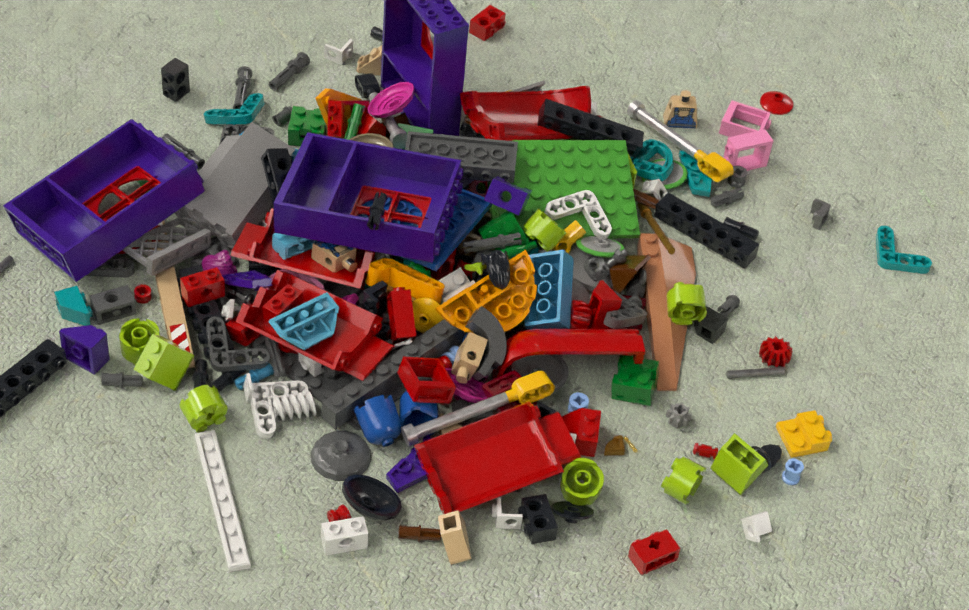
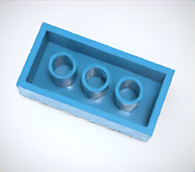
M564 249L529 255L535 269L534 281L535 285H537V292L529 309L530 312L525 317V327L529 330L570 329L574 258Z

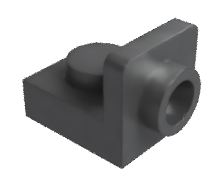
M816 198L813 200L810 212L813 214V228L820 230L828 218L831 205Z

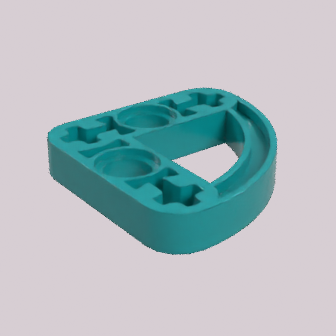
M654 139L646 140L643 142V148L636 158L630 156L637 171L636 176L649 180L660 179V181H664L673 171V154L670 148L660 141ZM659 153L665 159V164L661 166L648 160Z

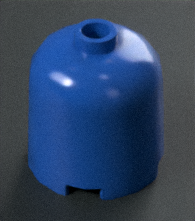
M407 391L402 394L399 403V419L402 427L408 424H412L415 427L439 417L438 403L413 402Z
M384 395L376 396L364 401L365 406L361 408L356 406L354 412L367 441L370 444L382 445L383 447L392 445L394 440L400 435L402 427L392 395H389L386 399Z

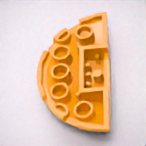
M524 250L509 260L510 280L507 287L503 290L495 287L490 281L489 275L436 307L435 310L449 324L466 333L471 332L475 334L465 326L474 311L481 306L496 317L504 332L513 329L528 315L531 304L536 297L535 269L530 256Z

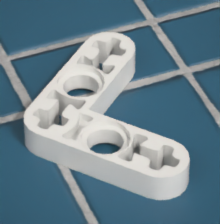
M583 190L547 203L545 214L551 219H559L582 211L591 230L598 239L609 237L612 230L611 224L593 192ZM570 201L575 207L568 208L565 203ZM590 212H597L599 214V217H591Z
M282 381L256 383L253 385L250 402L256 433L260 438L269 439L276 430L272 402L274 396L278 395L274 393V390H283L289 400V392L293 393L297 399L298 391L295 389L298 388L305 397L308 391V386L305 382ZM256 391H259L260 394H262L261 401H259V394L256 393ZM264 407L268 413L265 415L260 414L257 409ZM264 421H266V427L267 429H269V431H266V429L263 428Z

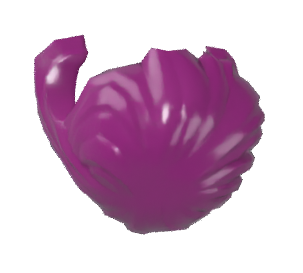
M222 250L215 255H208L202 260L203 271L218 267L221 275L237 273L236 266L233 265L228 250Z

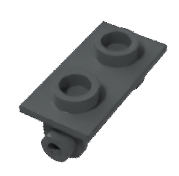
M225 284V294L228 295V299H234V302L241 306L243 303L253 304L258 292L246 287Z

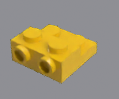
M815 410L797 413L795 419L780 421L776 424V429L791 458L828 451L832 442L831 432L829 430L826 431L824 428L823 416L817 415Z

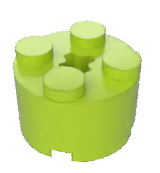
M539 208L523 225L525 233L533 240L537 238L539 245L547 252L550 249L552 250L567 233Z
M677 282L666 295L668 317L672 318V322L679 325H691L692 321L698 320L700 322L706 317V300L702 285Z
M136 318L122 325L119 334L122 356L127 361L136 365L151 335L160 336L157 324L149 319L140 321L139 318Z
M209 385L199 386L187 393L189 397L185 401L182 399L179 404L191 428L196 430L197 433L204 432L208 426L214 423L219 425L226 420L225 415L228 407L215 386L213 388L209 387Z
M683 456L674 460L671 466L673 471L670 477H665L661 487L664 488V493L687 505L690 502L687 500V497L689 495L694 496L704 477L701 475V471L706 472V468Z
M577 458L565 466L562 473L560 489L563 498L574 505L593 504L602 490L604 482L603 472L591 459Z

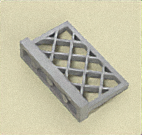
M176 218L145 233L125 247L123 251L146 266L147 273L154 276L211 246V231L207 228L200 230L188 221H179ZM180 224V225H182V226L185 227V228H180V227H175V226H177V225ZM161 233H170V235H162ZM173 233H184V236L173 235ZM146 240H156V242H145V241H146ZM158 240H166L169 243L158 242ZM132 247H141V249H132ZM144 247H146V248H155V250H143V249H144Z

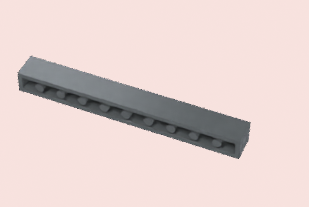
M445 319L414 339L412 343L405 345L380 362L364 381L357 378L322 402V418L334 429H337L356 416L354 412L356 406L361 408L366 405L364 401L380 395L385 396L402 384L397 372L403 356L438 358L443 353L448 352L452 346L460 344L466 332L452 326Z

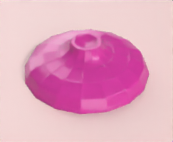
M400 82L382 90L369 103L368 113L376 118H386L399 114L413 99L415 94L413 84L410 82Z
M445 368L456 386L453 394L456 400L462 399L467 402L477 403L488 399L482 390L483 382L474 380L471 377L467 383H459L456 380V375L451 372L452 368Z

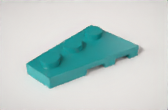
M679 150L678 156L681 164L687 170L686 179L691 193L710 197L712 179L700 171L695 158L685 151Z

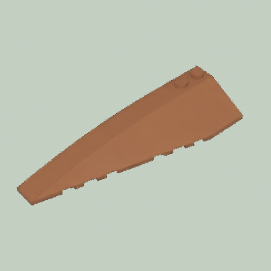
M640 233L637 255H649L651 257L643 267L647 271L646 290L643 297L646 298L645 311L647 312L646 318L652 360L659 361V376L656 389L657 391H676L687 325L676 324L672 322V318L668 317L666 295L677 282L694 285L696 271L692 248L668 238L676 250L674 254H669L656 234Z

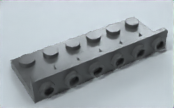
M408 131L405 150L461 160V168L464 169L462 179L492 182L493 178L499 176L508 183H514L518 142Z

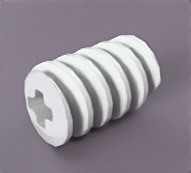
M310 391L306 392L305 397L302 392H299L297 399L293 393L290 394L289 400L285 394L282 395L281 401L278 396L273 398L272 408L275 422L277 421V416H280L282 421H284L286 414H288L290 420L293 419L294 413H296L298 419L301 418L302 412H304L306 417H309L310 411L316 416L315 401Z

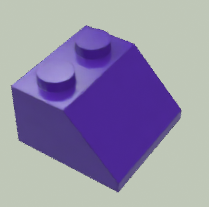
M86 325L63 328L59 331L61 347L65 350L66 359L95 375L110 360L107 333L102 329Z

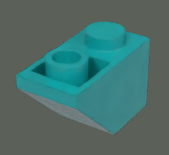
M78 286L54 292L56 306L62 319L83 326L91 325L90 317H93L90 306H86L84 292L80 293Z

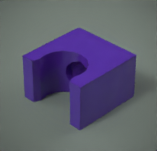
M499 176L493 178L484 201L517 215L523 213L532 191L512 185ZM504 191L511 193L510 201L503 199L502 194Z

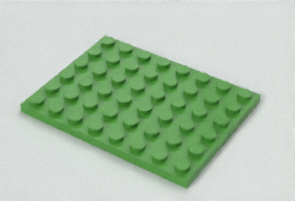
M512 140L518 142L515 177L512 185L532 191L523 213L520 215L513 213L522 229L524 228L523 225L538 208L545 213L548 202L583 190H589L596 196L611 224L612 230L608 238H639L640 230L626 140ZM487 181V187H488V189H489V186H490V184H491L490 181ZM504 191L502 194L505 201L511 200L510 192ZM570 201L565 203L568 208L575 207ZM492 204L490 208L491 220L507 210ZM582 211L554 220L561 229H566L576 220L586 231V234L583 236H595ZM590 212L591 217H599V214L597 212Z

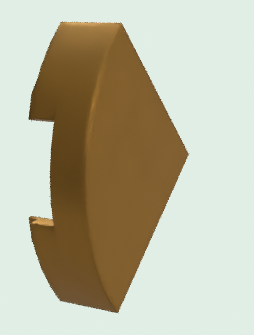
M623 435L613 437L605 445L604 456H621L625 454Z

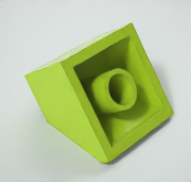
M152 334L133 370L154 382L176 391L195 355L163 336Z

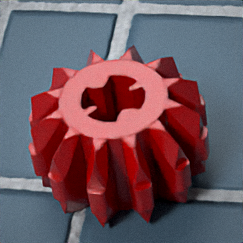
M573 300L571 302L570 329H588L590 319L592 318L590 304L581 300Z
M775 336L772 339L768 337L766 341L761 343L759 357L762 358V363L768 364V367L771 365L774 367H784L791 360L793 348L790 347V342H784V338L778 339Z

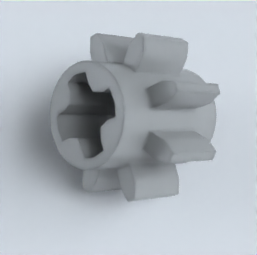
M681 403L671 404L670 410H667L666 417L669 418L668 424L676 428L686 427L687 422L691 420L692 414L688 413L689 407Z

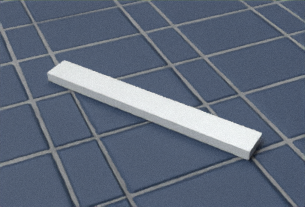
M211 430L195 433V441L229 573L251 568L216 432Z

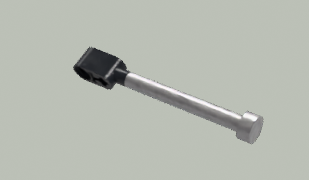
M373 73L355 76V86L362 99L369 98L371 101L380 93L379 83ZM392 116L381 118L391 134L390 141L397 149L405 148L407 140L406 131L398 127Z

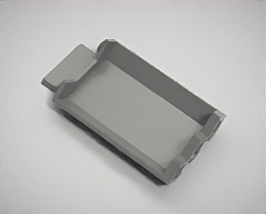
M253 122L250 123L242 135L226 136L198 172L204 181L205 192L176 211V216L179 221H194L200 230L207 228L211 231V235H217L221 244L232 250L246 223L258 225L273 205L261 161L262 155L267 149L288 148L289 155L291 156L295 149Z

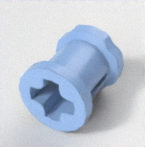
M789 459L785 464L786 470L782 473V480L788 485H796L800 481L799 474L803 471L804 465L797 459Z

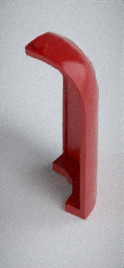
M589 86L548 91H467L460 93L463 111L465 115L469 116L471 127L476 133L482 134L485 139L512 141L572 138L571 136L537 125L539 109L545 99L591 114Z
M530 329L520 331L506 341L504 361L501 366L493 369L491 377L494 379L502 376L506 368L516 360L526 356L541 354L633 355L634 364H642L645 355L642 335H637L639 334L638 329Z

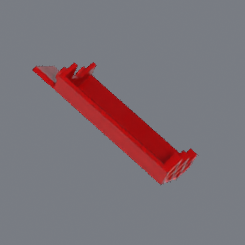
M273 208L266 214V227L246 223L231 251L230 256L360 290H363L365 287L369 264L375 261L374 251L356 248L355 261L358 265L353 272H349L346 268L338 272L330 271L311 258L312 249L283 260L272 247V237L275 233Z
M280 270L276 271L270 288L260 286L253 305L243 303L236 322L332 370L344 371L362 381L395 347L376 337V334L382 327V317L288 272ZM287 284L303 291L304 303L327 292L339 306L334 335L303 350L282 339L272 327L264 324L262 306Z
M526 402L414 445L420 465L427 475L433 494L437 497L441 512L443 514L454 511L462 512L564 472L562 465L581 458L580 452L560 413L556 412L540 418L541 414L538 407L530 402Z

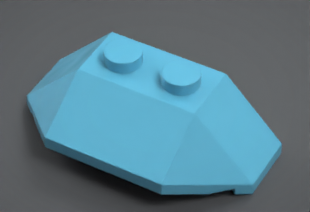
M326 292L270 319L268 322L282 339L306 350L334 335L339 306Z

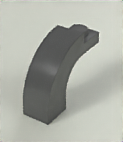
M482 306L474 311L465 326L476 335L488 340L483 358L472 376L478 381L484 377L487 378L493 369L502 365L507 346L501 324L492 313Z

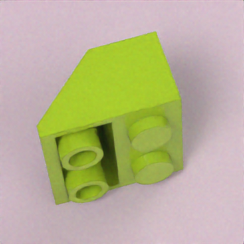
M734 433L721 447L710 469L737 493L742 495L766 469L768 463L765 458Z

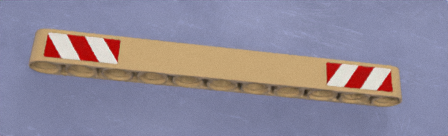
M162 221L157 226L152 228V230L164 225L165 222ZM158 240V242L169 243L166 240ZM172 266L155 275L168 340L193 354L175 268ZM194 358L191 361L188 369L195 368Z

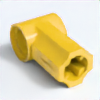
M576 220L564 229L567 233L553 248L554 251L564 249L569 253L571 246L577 239L586 234V231Z

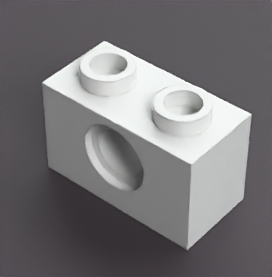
M364 516L321 523V540L325 556L368 548V531Z

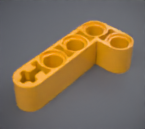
M382 258L369 264L366 278L367 285L373 286L383 280L393 288L405 287V290L411 289V296L416 299L426 297L441 304L445 287L443 283L390 258Z

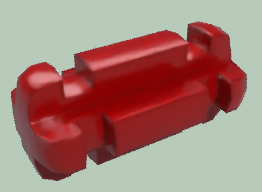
M695 443L693 454L699 453V456L707 458L712 456L713 459L716 458L718 454L717 447L713 449V446Z

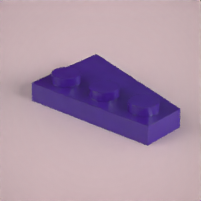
M255 270L222 275L226 285L254 288V291H258L260 286H272L270 277Z
M426 435L422 442L431 439V437ZM412 448L411 453L402 458L386 474L387 481L396 493L427 479L415 448Z

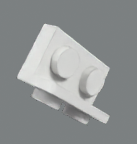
M461 267L438 280L445 285L441 304L475 284L474 280L469 281Z

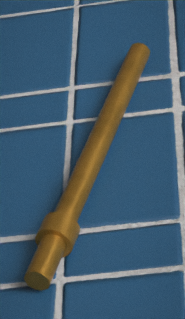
M638 203L637 207L639 208L640 215L647 220L668 253L674 254L675 248L652 216L650 208Z

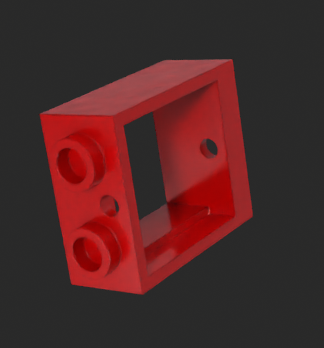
M328 100V136L345 137V105H351V114L354 103L365 106L364 115L365 112L368 113L369 101Z
M405 287L393 288V291L386 298L392 344L403 342L408 338H411L413 341L416 337L411 289L405 290Z
M403 356L397 373L412 401L450 404L456 386L439 358ZM418 377H430L432 381H419Z

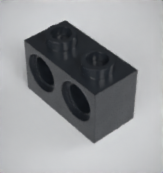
M174 58L161 68L162 89L165 97L177 102L190 92L188 64Z
M541 494L522 498L521 506L518 507V514L523 515L524 533L526 537L529 536L531 544L556 540L558 527L547 495Z

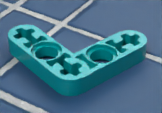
M261 93L249 95L240 109L207 110L204 112L205 123L249 124L255 120L264 106V96Z
M880 226L876 233L877 263L881 268L926 274L930 271L932 265L930 258L922 255L895 252L893 229L889 226ZM882 245L888 246L890 249H884ZM904 260L907 261L909 264H903L900 261Z

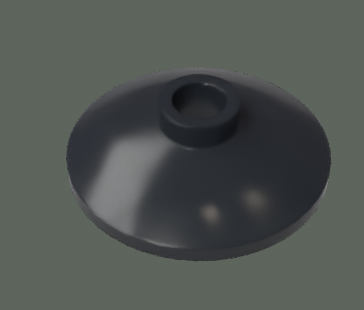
M569 501L556 502L552 505L553 512L565 518V521L568 523H577L578 520L589 519L594 515L593 509L586 505H574Z

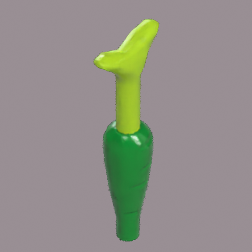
M532 241L527 244L508 247L501 251L505 252L506 250L510 260L524 250L529 252L537 248V243ZM481 262L465 265L466 270L477 272L479 275H482L483 270L487 268V266H482Z

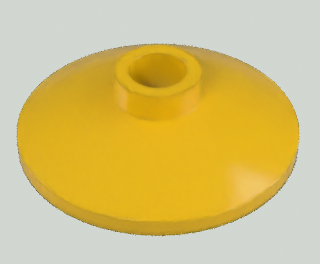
M422 297L412 302L417 331L425 333L444 320L435 310L440 305L437 301Z

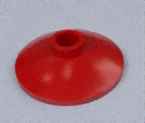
M769 91L760 98L761 107L771 114L784 115L793 109L792 99L782 92Z

